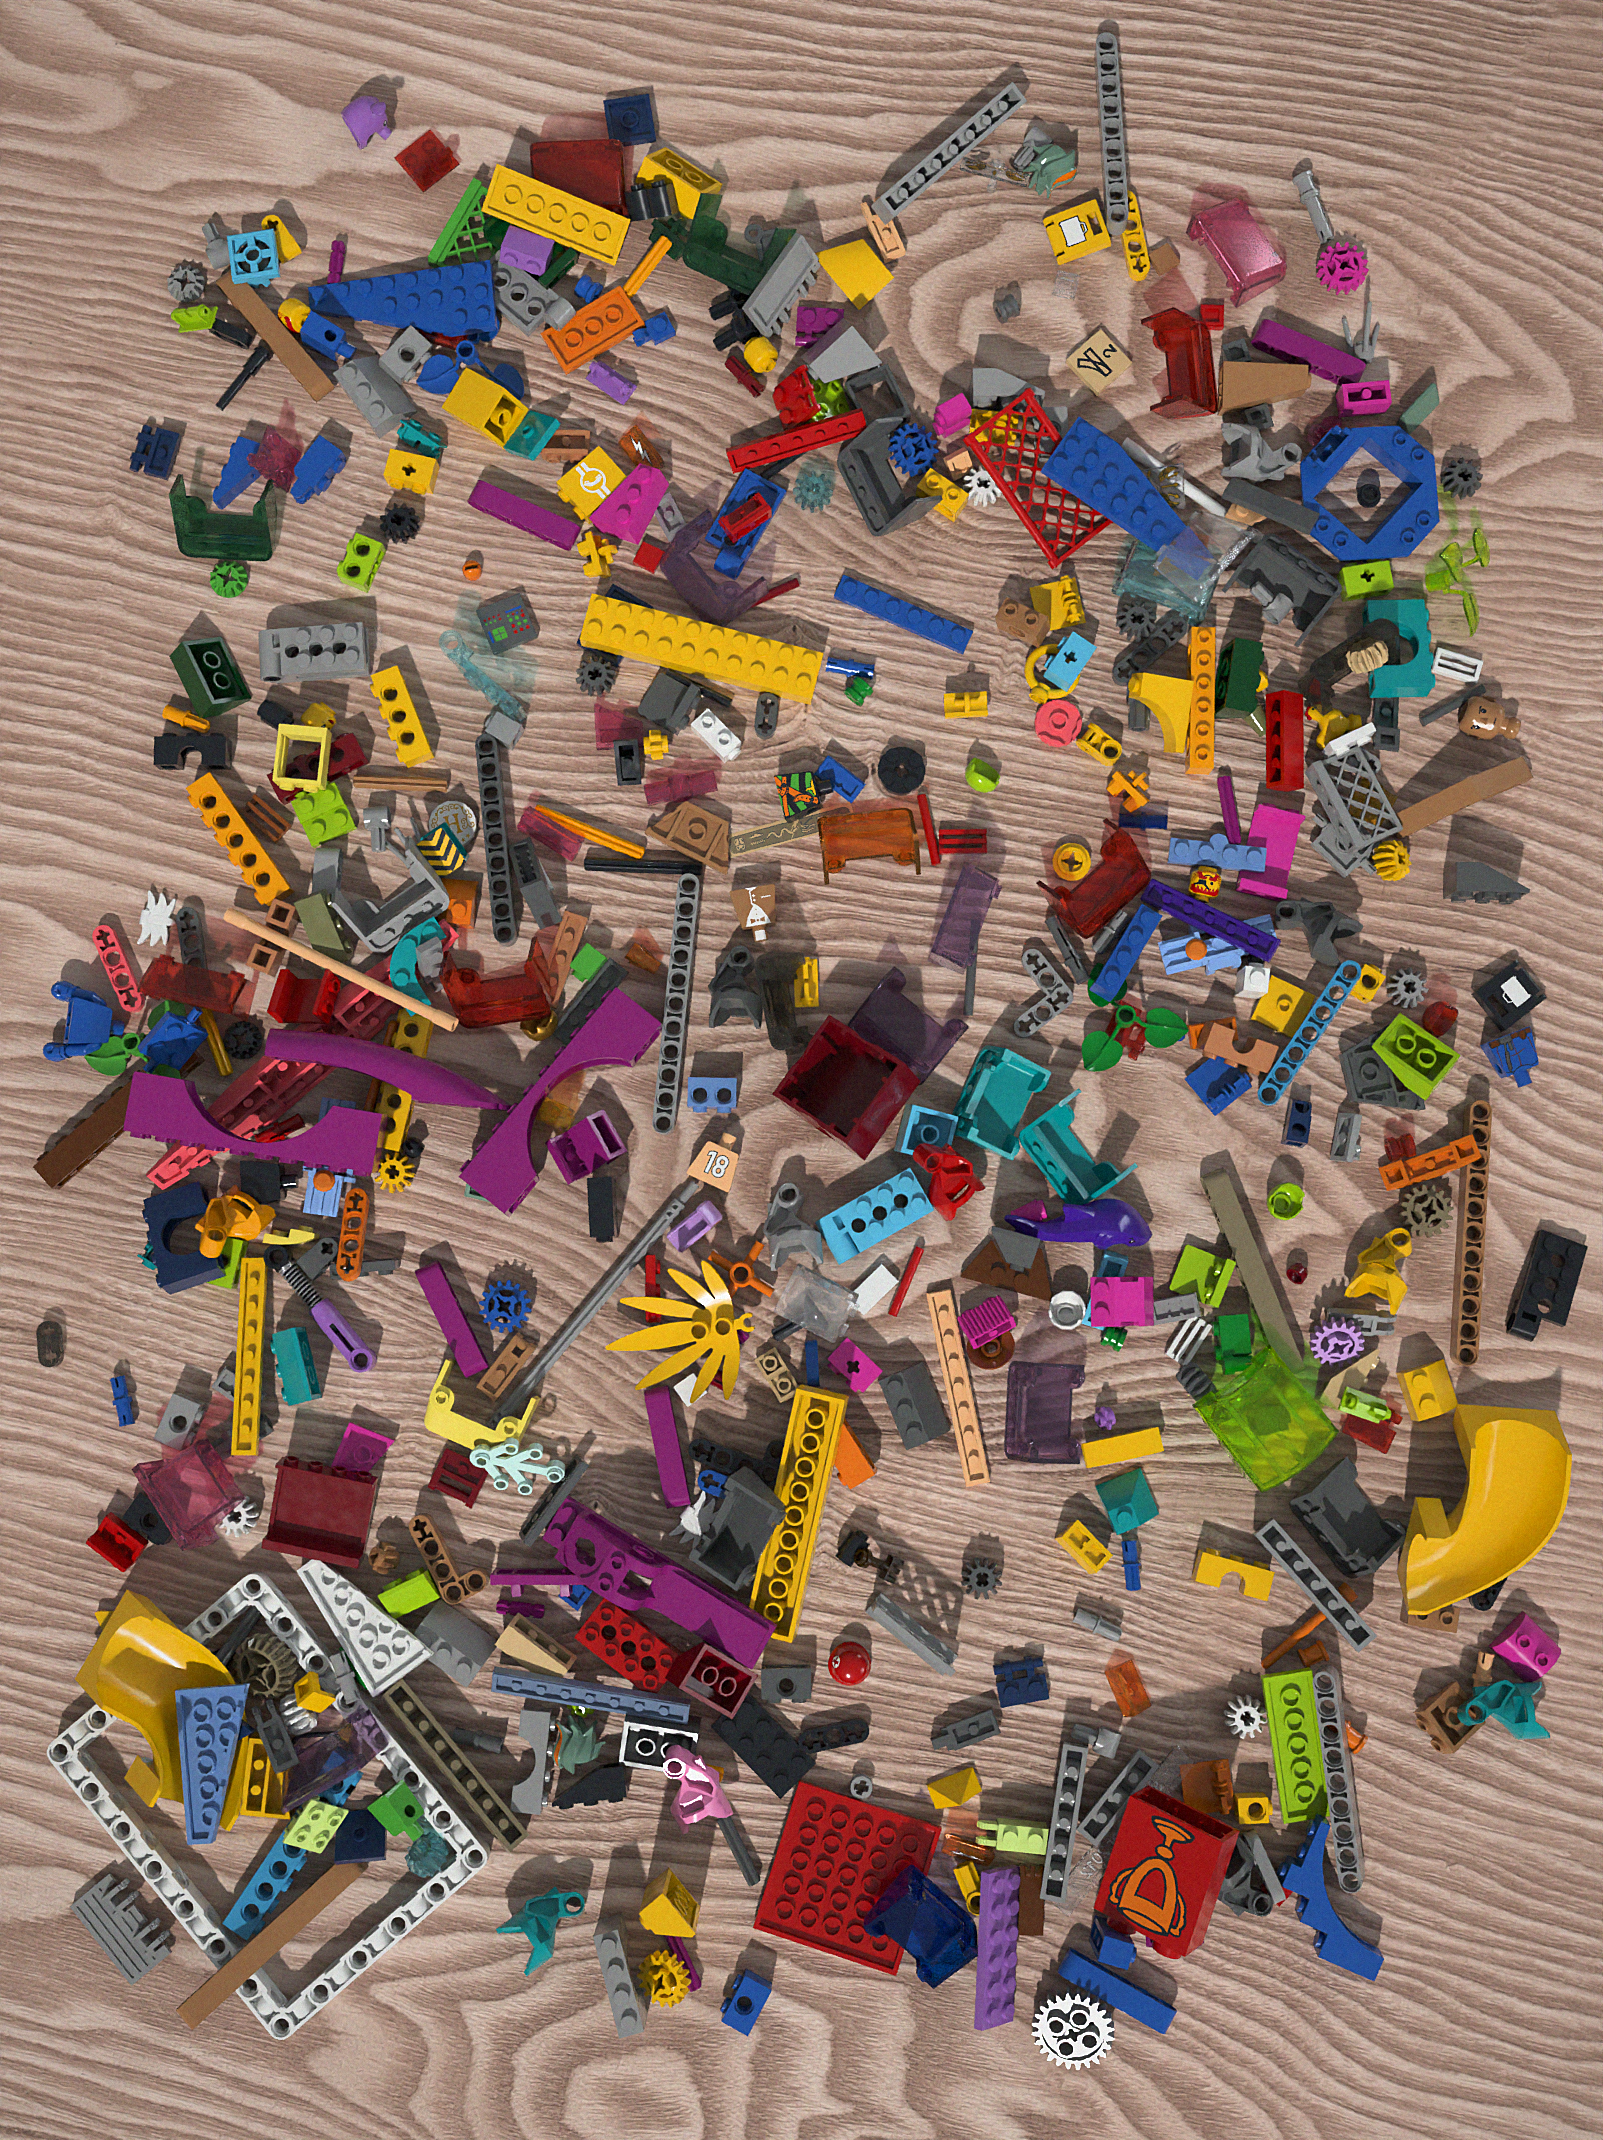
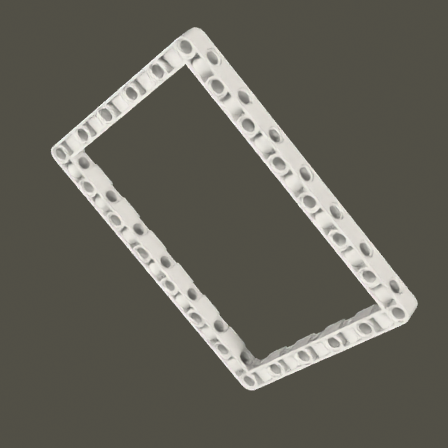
M256 1571L245 1576L181 1632L205 1646L251 1605H255L266 1618V1624L277 1635L281 1642L285 1641L284 1644H287L297 1656V1662L307 1673L309 1671L318 1673L320 1686L325 1692L335 1695L336 1700L332 1703L347 1722L350 1721L361 1734V1740L375 1757L384 1762L393 1773V1779L396 1782L401 1779L404 1780L425 1812L424 1817L442 1838L445 1837L457 1852L451 1860L289 2001L261 1967L249 1978L256 1982L257 1988H251L246 1980L236 1990L237 1994L270 2035L275 2039L284 2040L291 2036L479 1872L487 1863L491 1850L486 1840L357 1683L356 1686L361 1698L357 1699L352 1706L346 1704L340 1684H336L335 1681L337 1676L329 1659V1656L332 1655L330 1650L270 1577L264 1572ZM252 1579L259 1581V1591H254L251 1588L250 1583ZM214 1612L221 1614L222 1622L220 1624L214 1622L212 1617ZM283 1617H287L291 1620V1629H286L283 1627ZM317 1655L323 1659V1667L314 1665V1656ZM96 1704L50 1743L47 1749V1756L219 1970L244 1945L231 1929L222 1924L224 1920L85 1750L90 1743L119 1719L102 1710ZM98 1711L105 1713V1722L99 1720ZM376 1733H383L386 1736V1744L377 1742ZM60 1744L66 1746L67 1755L60 1752ZM408 1772H415L419 1778L418 1782H411L407 1777ZM91 1783H95L98 1786V1794L91 1791ZM447 1811L451 1819L443 1821L439 1817V1812ZM122 1822L129 1824L130 1832H125L122 1829ZM479 1850L483 1858L481 1860L474 1859L471 1856V1851ZM153 1861H158L161 1864V1871L154 1869ZM433 1884H441L444 1892L436 1893L433 1889ZM184 1900L192 1902L193 1910L185 1907ZM394 1918H403L406 1925L403 1927L396 1925ZM215 1940H222L225 1944V1949L218 1948ZM356 1951H363L367 1959H358ZM317 1985L326 1986L328 1993H320ZM279 2019L287 2020L289 2027H282Z

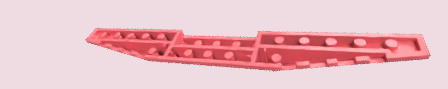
M442 919L438 924L447 936L441 940L444 955L459 935L445 919ZM392 955L364 974L393 988L390 978ZM416 962L415 964V975L417 981L421 979L419 974L418 962ZM351 982L338 992L329 1024H300L294 1030L341 1035L369 1041L382 1030L387 1018L391 1014H395L401 1006ZM264 1055L238 1077L207 1111L227 1130L248 1139L254 1135V1131L262 1126L268 1127L337 1067L316 1063L274 1060ZM177 1140L146 1173V1176L164 1190L189 1175V1171L198 1165L202 1167L210 1162V1158L221 1151L204 1149L205 1144H200V1147L180 1145V1140ZM225 1148V1151H223V1153L227 1152L230 1149Z

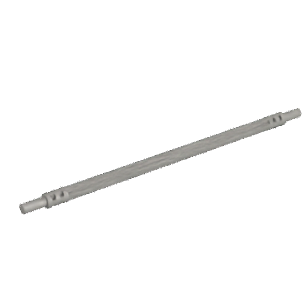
M691 1181L677 1199L673 1198L670 1204H668L665 1210L498 1408L490 1420H488L486 1423L488 1428L496 1430L501 1419L511 1416L685 1208L684 1204L699 1187L695 1182Z

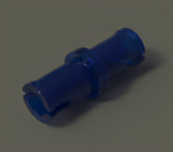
M1141 812L1140 814L1119 813L1118 828H1139L1140 831H1145V829L1167 830L1168 815L1146 814V812Z

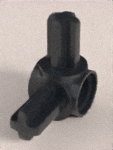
M727 270L723 274L722 278L729 292L727 300L709 308V314L713 320L734 313V308L736 307L741 309L751 296L750 289L740 283L734 270Z
M734 308L733 319L730 322L731 329L713 339V343L718 351L726 349L737 341L745 345L751 338L759 337V330L742 308Z

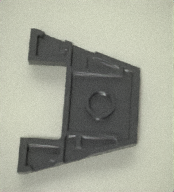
M1390 1024L1338 1055L1350 1102L1415 1111L1426 1109L1424 1100L1411 1090L1397 1092L1392 1070L1372 1048V1045Z

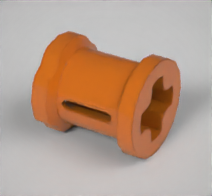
M1319 1639L1316 1640V1644L1303 1650H1297L1304 1668H1311L1312 1665L1318 1662L1330 1660L1323 1643Z

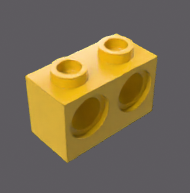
M930 468L917 485L915 496L926 498L941 495L943 500L933 509L952 522H955L967 505L969 494Z

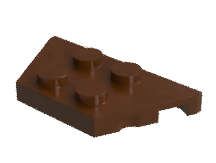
M991 1239L960 1275V1277L1045 1301L1051 1302L1052 1299L1041 1248L1037 1249L1031 1269L1025 1268L1024 1272L1009 1269L1010 1264L1004 1262Z

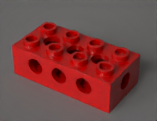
M605 1598L602 1599L574 1637L641 1691L656 1694L667 1681L665 1677L676 1658L683 1653L632 1612L615 1605ZM607 1625L613 1626L616 1629V1635H607L604 1627ZM625 1641H632L635 1643L636 1649L628 1651L623 1643ZM651 1656L655 1659L656 1664L654 1666H647L644 1664L643 1658Z

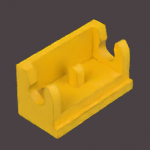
M972 409L969 434L999 411ZM1005 413L996 420L994 425L1005 427L1007 414ZM1011 415L1010 427L1012 429H1017L1019 415ZM986 428L975 437L978 442H986L988 440L989 429ZM994 428L991 441L1003 444L1004 430ZM1009 431L1008 445H1015L1017 432Z
M1079 1520L1069 1523L1067 1525L1068 1528L1064 1532L1059 1533L1054 1539L1089 1574L1097 1573L1113 1555Z

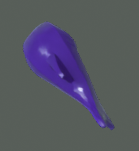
M1099 1199L1083 1205L1063 1204L1064 1215L1047 1222L1032 1221L1017 1215H1005L1004 1220L1015 1228L1013 1232L1035 1237L1042 1241L1093 1242L1101 1250H1107L1108 1247L1116 1244H1125L1129 1247L1141 1246L1147 1243L1153 1235L1140 1213L1131 1205L1117 1199Z

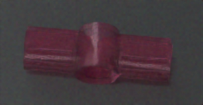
M714 770L691 775L688 773L670 776L668 780L643 785L648 806L670 801L676 803L691 800L697 795L718 791Z

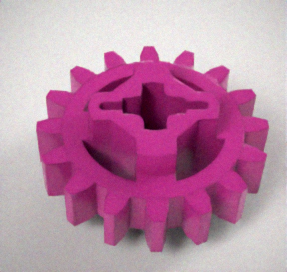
M1336 242L1334 249L1328 246L1326 251L1321 253L1316 268L1320 270H1318L1316 277L1323 278L1320 285L1327 284L1328 292L1334 288L1336 295L1341 290L1347 295L1351 289L1356 291L1359 284H1363L1364 276L1367 275L1369 270L1365 268L1368 260H1362L1363 251L1356 252L1357 245L1351 249L1348 242L1345 243L1344 247H1341L1339 242Z

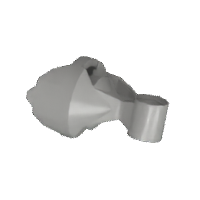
M1232 422L1221 424L1222 435L1231 447L1230 466L1222 468L1221 476L1245 479L1251 485L1267 479L1281 481L1284 479V471L1298 463L1302 458V450L1295 443H1288L1280 449L1272 451L1261 437L1258 428L1254 425Z
M793 1183L781 1185L774 1202L767 1203L768 1218L765 1221L763 1232L768 1239L771 1271H777L785 1263L788 1256L794 1253L809 1252L812 1257H815L818 1264H823L821 1233L797 1218L796 1213L803 1205L805 1196ZM790 1192H796L795 1197L792 1200L787 1201L788 1194Z

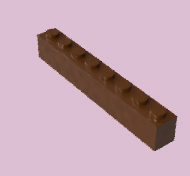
M197 1050L180 1068L181 1079H185L205 1061ZM143 1069L142 1071H141V1070L136 1071V1072L146 1073V1071H145L144 1069ZM133 1074L129 1077L130 1081L124 1087L120 1086L111 1093V1098L107 1102L98 1104L92 1110L93 1114L90 1117L76 1123L73 1132L59 1138L55 1143L56 1147L50 1152H44L37 1158L38 1162L33 1168L52 1189L60 1190L125 1132L123 1127Z

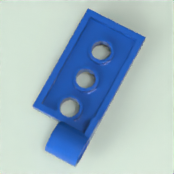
M745 468L705 537L706 542L722 550L715 561L714 570L734 581L738 578L787 494L785 489ZM759 492L772 508V517L740 538L736 545L728 546L724 542L728 536L718 524L719 518L722 516L726 517L748 502L751 496Z

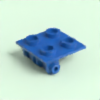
M1217 1056L1216 1060L1209 1058L1185 1078V1081L1214 1116L1252 1087L1249 1083L1250 1078L1245 1072L1241 1073L1238 1068L1224 1064L1225 1059Z

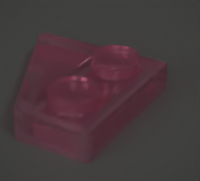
M598 703L594 704L597 751L614 750L613 740L637 738L639 748H644L642 721L628 718L624 714L606 709Z

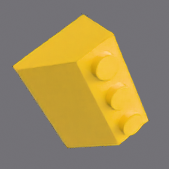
M667 147L644 157L635 180L637 184L644 183L645 187L651 186L653 181L665 179V183H673L680 214L692 220L705 212L723 185Z

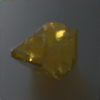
M546 1097L535 1119L564 1133L566 1129H571L576 1117L573 1116L575 1111L570 1107Z

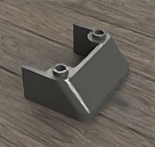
M901 416L874 420L839 453L837 458L839 471L870 533L877 537L887 535L921 519L943 500L941 495L926 498L911 496L905 500L886 461L893 453L888 450V447L893 445L889 441L891 438L889 433L903 421Z
M1272 533L1266 534L1259 541L1222 589L1226 593L1235 581L1241 587L1250 589L1255 582L1259 581L1271 593L1286 595L1293 602L1292 609L1296 611L1292 621L1295 627L1303 632L1294 644L1297 648L1342 592V586L1335 578L1282 538Z

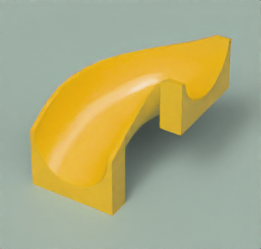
M1456 1405L1452 1425L1468 1471L1466 1484L1459 1503L1447 1516H1445L1441 1499L1415 1497L1397 1570L1408 1614L1427 1615L1494 1585L1524 1566L1550 1540L1566 1508L1572 1465V1453L1555 1411Z
M126 1590L75 1680L102 1710L135 1726L149 1743L153 1760L137 1755L124 1777L147 1806L153 1808L158 1798H166L184 1804L175 1690L236 1683L226 1667L214 1654L202 1644L181 1632L148 1597ZM244 1708V1712H243V1717H242V1719H243L245 1722H247L246 1713H245V1708ZM248 1736L237 1741L219 1822V1825L227 1831L232 1829L241 1808L248 1753Z

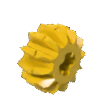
M1384 841L1374 848L1375 855L1372 856L1375 864L1373 867H1376V874L1381 875L1382 880L1396 881L1410 873L1409 866L1412 865L1409 861L1410 855L1407 853V846H1403L1401 841Z
M395 1152L393 1158L390 1153H386V1162L380 1159L382 1167L377 1172L380 1175L375 1177L374 1180L375 1182L383 1181L380 1185L382 1190L389 1186V1193H394L396 1187L399 1192H404L403 1183L410 1187L412 1183L407 1178H414L416 1176L415 1173L409 1172L415 1165L413 1163L406 1165L409 1157L405 1155L401 1158L399 1152ZM396 1166V1170L400 1171L399 1176L395 1175L394 1179L393 1175H390V1170H394Z

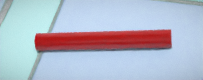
M921 794L917 796L931 865L935 866L941 864L927 797L926 794Z
M915 1246L888 1314L897 1317L924 1249Z

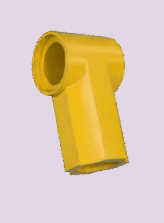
M973 1860L964 1861L952 1869L969 1912L973 1915H979L980 1906H974L970 1901L972 1897L980 1896L981 1880Z

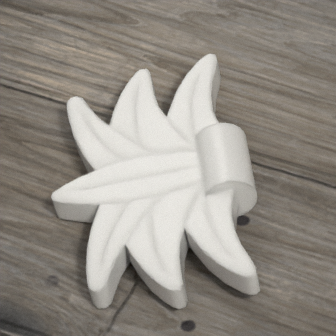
M148 891L147 907L141 911L139 924L142 925V933L137 944L140 945L145 942L151 934L150 946L153 947L160 940L161 936L163 944L165 946L168 945V926L177 924L170 918L176 906V899H172L167 906L166 898L161 893L156 904L153 893Z
M703 1490L697 1502L692 1506L688 1505L679 1516L682 1519L680 1524L669 1533V1536H675L685 1531L679 1543L682 1544L694 1538L692 1549L699 1544L703 1531H709L711 1527L709 1524L714 1521L718 1511L713 1513L715 1498H712L704 1506L706 1495Z

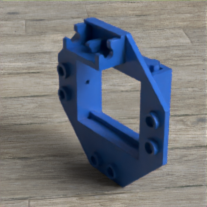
M1336 425L1329 430L1299 465L1302 506L1320 513L1319 519L1310 535L1340 561L1361 560L1365 563L1368 559L1408 557L1440 522L1435 458L1399 426L1340 428ZM1361 448H1364L1411 489L1365 542L1315 500Z

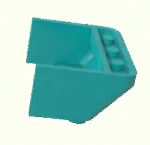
M1079 1088L1019 1133L1021 1145L1065 1204L1075 1205L1091 1202L1138 1167L1134 1163L1120 1173L1111 1162L1103 1161L1096 1165L1070 1131L1068 1126L1073 1123L1075 1115L1067 1102L1082 1092Z

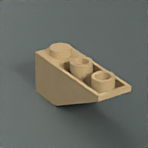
M1371 1348L1360 1355L1359 1358L1352 1360L1351 1364H1346L1326 1377L1314 1400L1339 1414L1346 1415V1412L1338 1410L1345 1387L1347 1386L1358 1391H1362L1368 1382L1366 1376L1370 1369L1373 1370L1380 1360L1378 1356L1380 1350Z

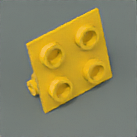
M1065 575L1060 577V581L1029 588L1034 610L1048 616L1050 623L1049 631L1086 623L1075 578Z

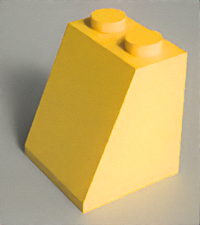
M467 367L441 407L453 418L503 448L518 428L529 410L504 387Z

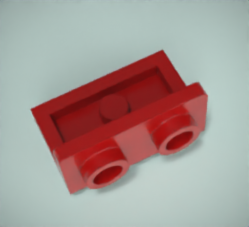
M112 1512L105 1516L96 1532L86 1541L89 1547L121 1572H125L137 1562L149 1543L148 1540L130 1528Z

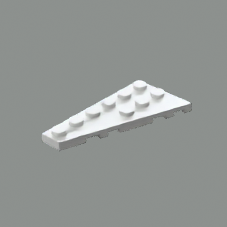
M311 1559L297 1570L372 1697L378 1696L434 1654L431 1649L328 1562Z

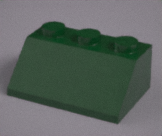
M222 637L182 641L169 656L199 719L219 716L250 701L251 696Z
M1235 637L1220 649L1215 679L1214 719L1246 718L1256 710L1258 699L1255 697V694L1261 682L1259 667L1264 660L1263 643Z

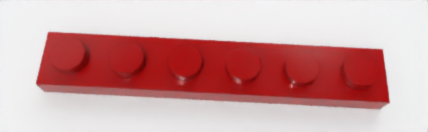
M862 408L726 448V454L734 474L744 471L745 468H754L857 437L867 428V423Z

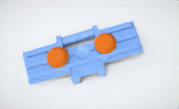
M1270 914L1243 921L1276 937ZM1188 925L1189 935L1158 942L1166 975L1201 966H1206L1205 974L1211 975L1215 973V970L1231 966L1234 969L1240 967V956L1249 954L1218 938L1202 941L1199 934L1206 932L1192 925Z
M322 1097L318 1122L328 1113L332 1106L356 1109V1102ZM323 1165L322 1168L303 1166V1171H307L309 1176L303 1212L337 1217L343 1182L356 1183L353 1170L347 1169L345 1176H339L338 1172L329 1171L328 1165Z

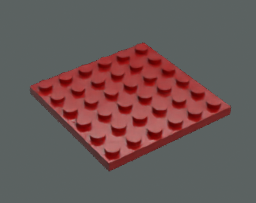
M799 1780L753 1928L896 1976L942 1830L941 1826Z

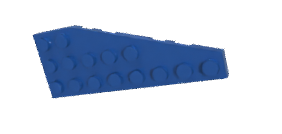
M490 260L308 287L309 308L320 315L337 318L343 316L353 318L355 321H372L374 324L407 329L411 325L415 329L426 333H443L444 336L449 337L498 330L493 267Z
M1078 417L1040 472L1199 580L1213 558L1119 443L1081 417Z

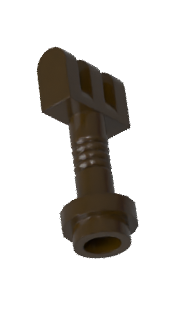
M867 1548L858 1549L854 1554V1562L858 1567L863 1569L868 1566L875 1567L881 1570L878 1577L895 1584L896 1579L890 1576L891 1572L899 1575L901 1571L894 1567L895 1563L903 1566L905 1562L888 1554L886 1561L873 1557L872 1551Z

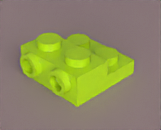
M327 781L326 790L318 789L317 793L302 791L295 795V800L291 801L313 848L357 829L339 786L335 782L330 783V781Z

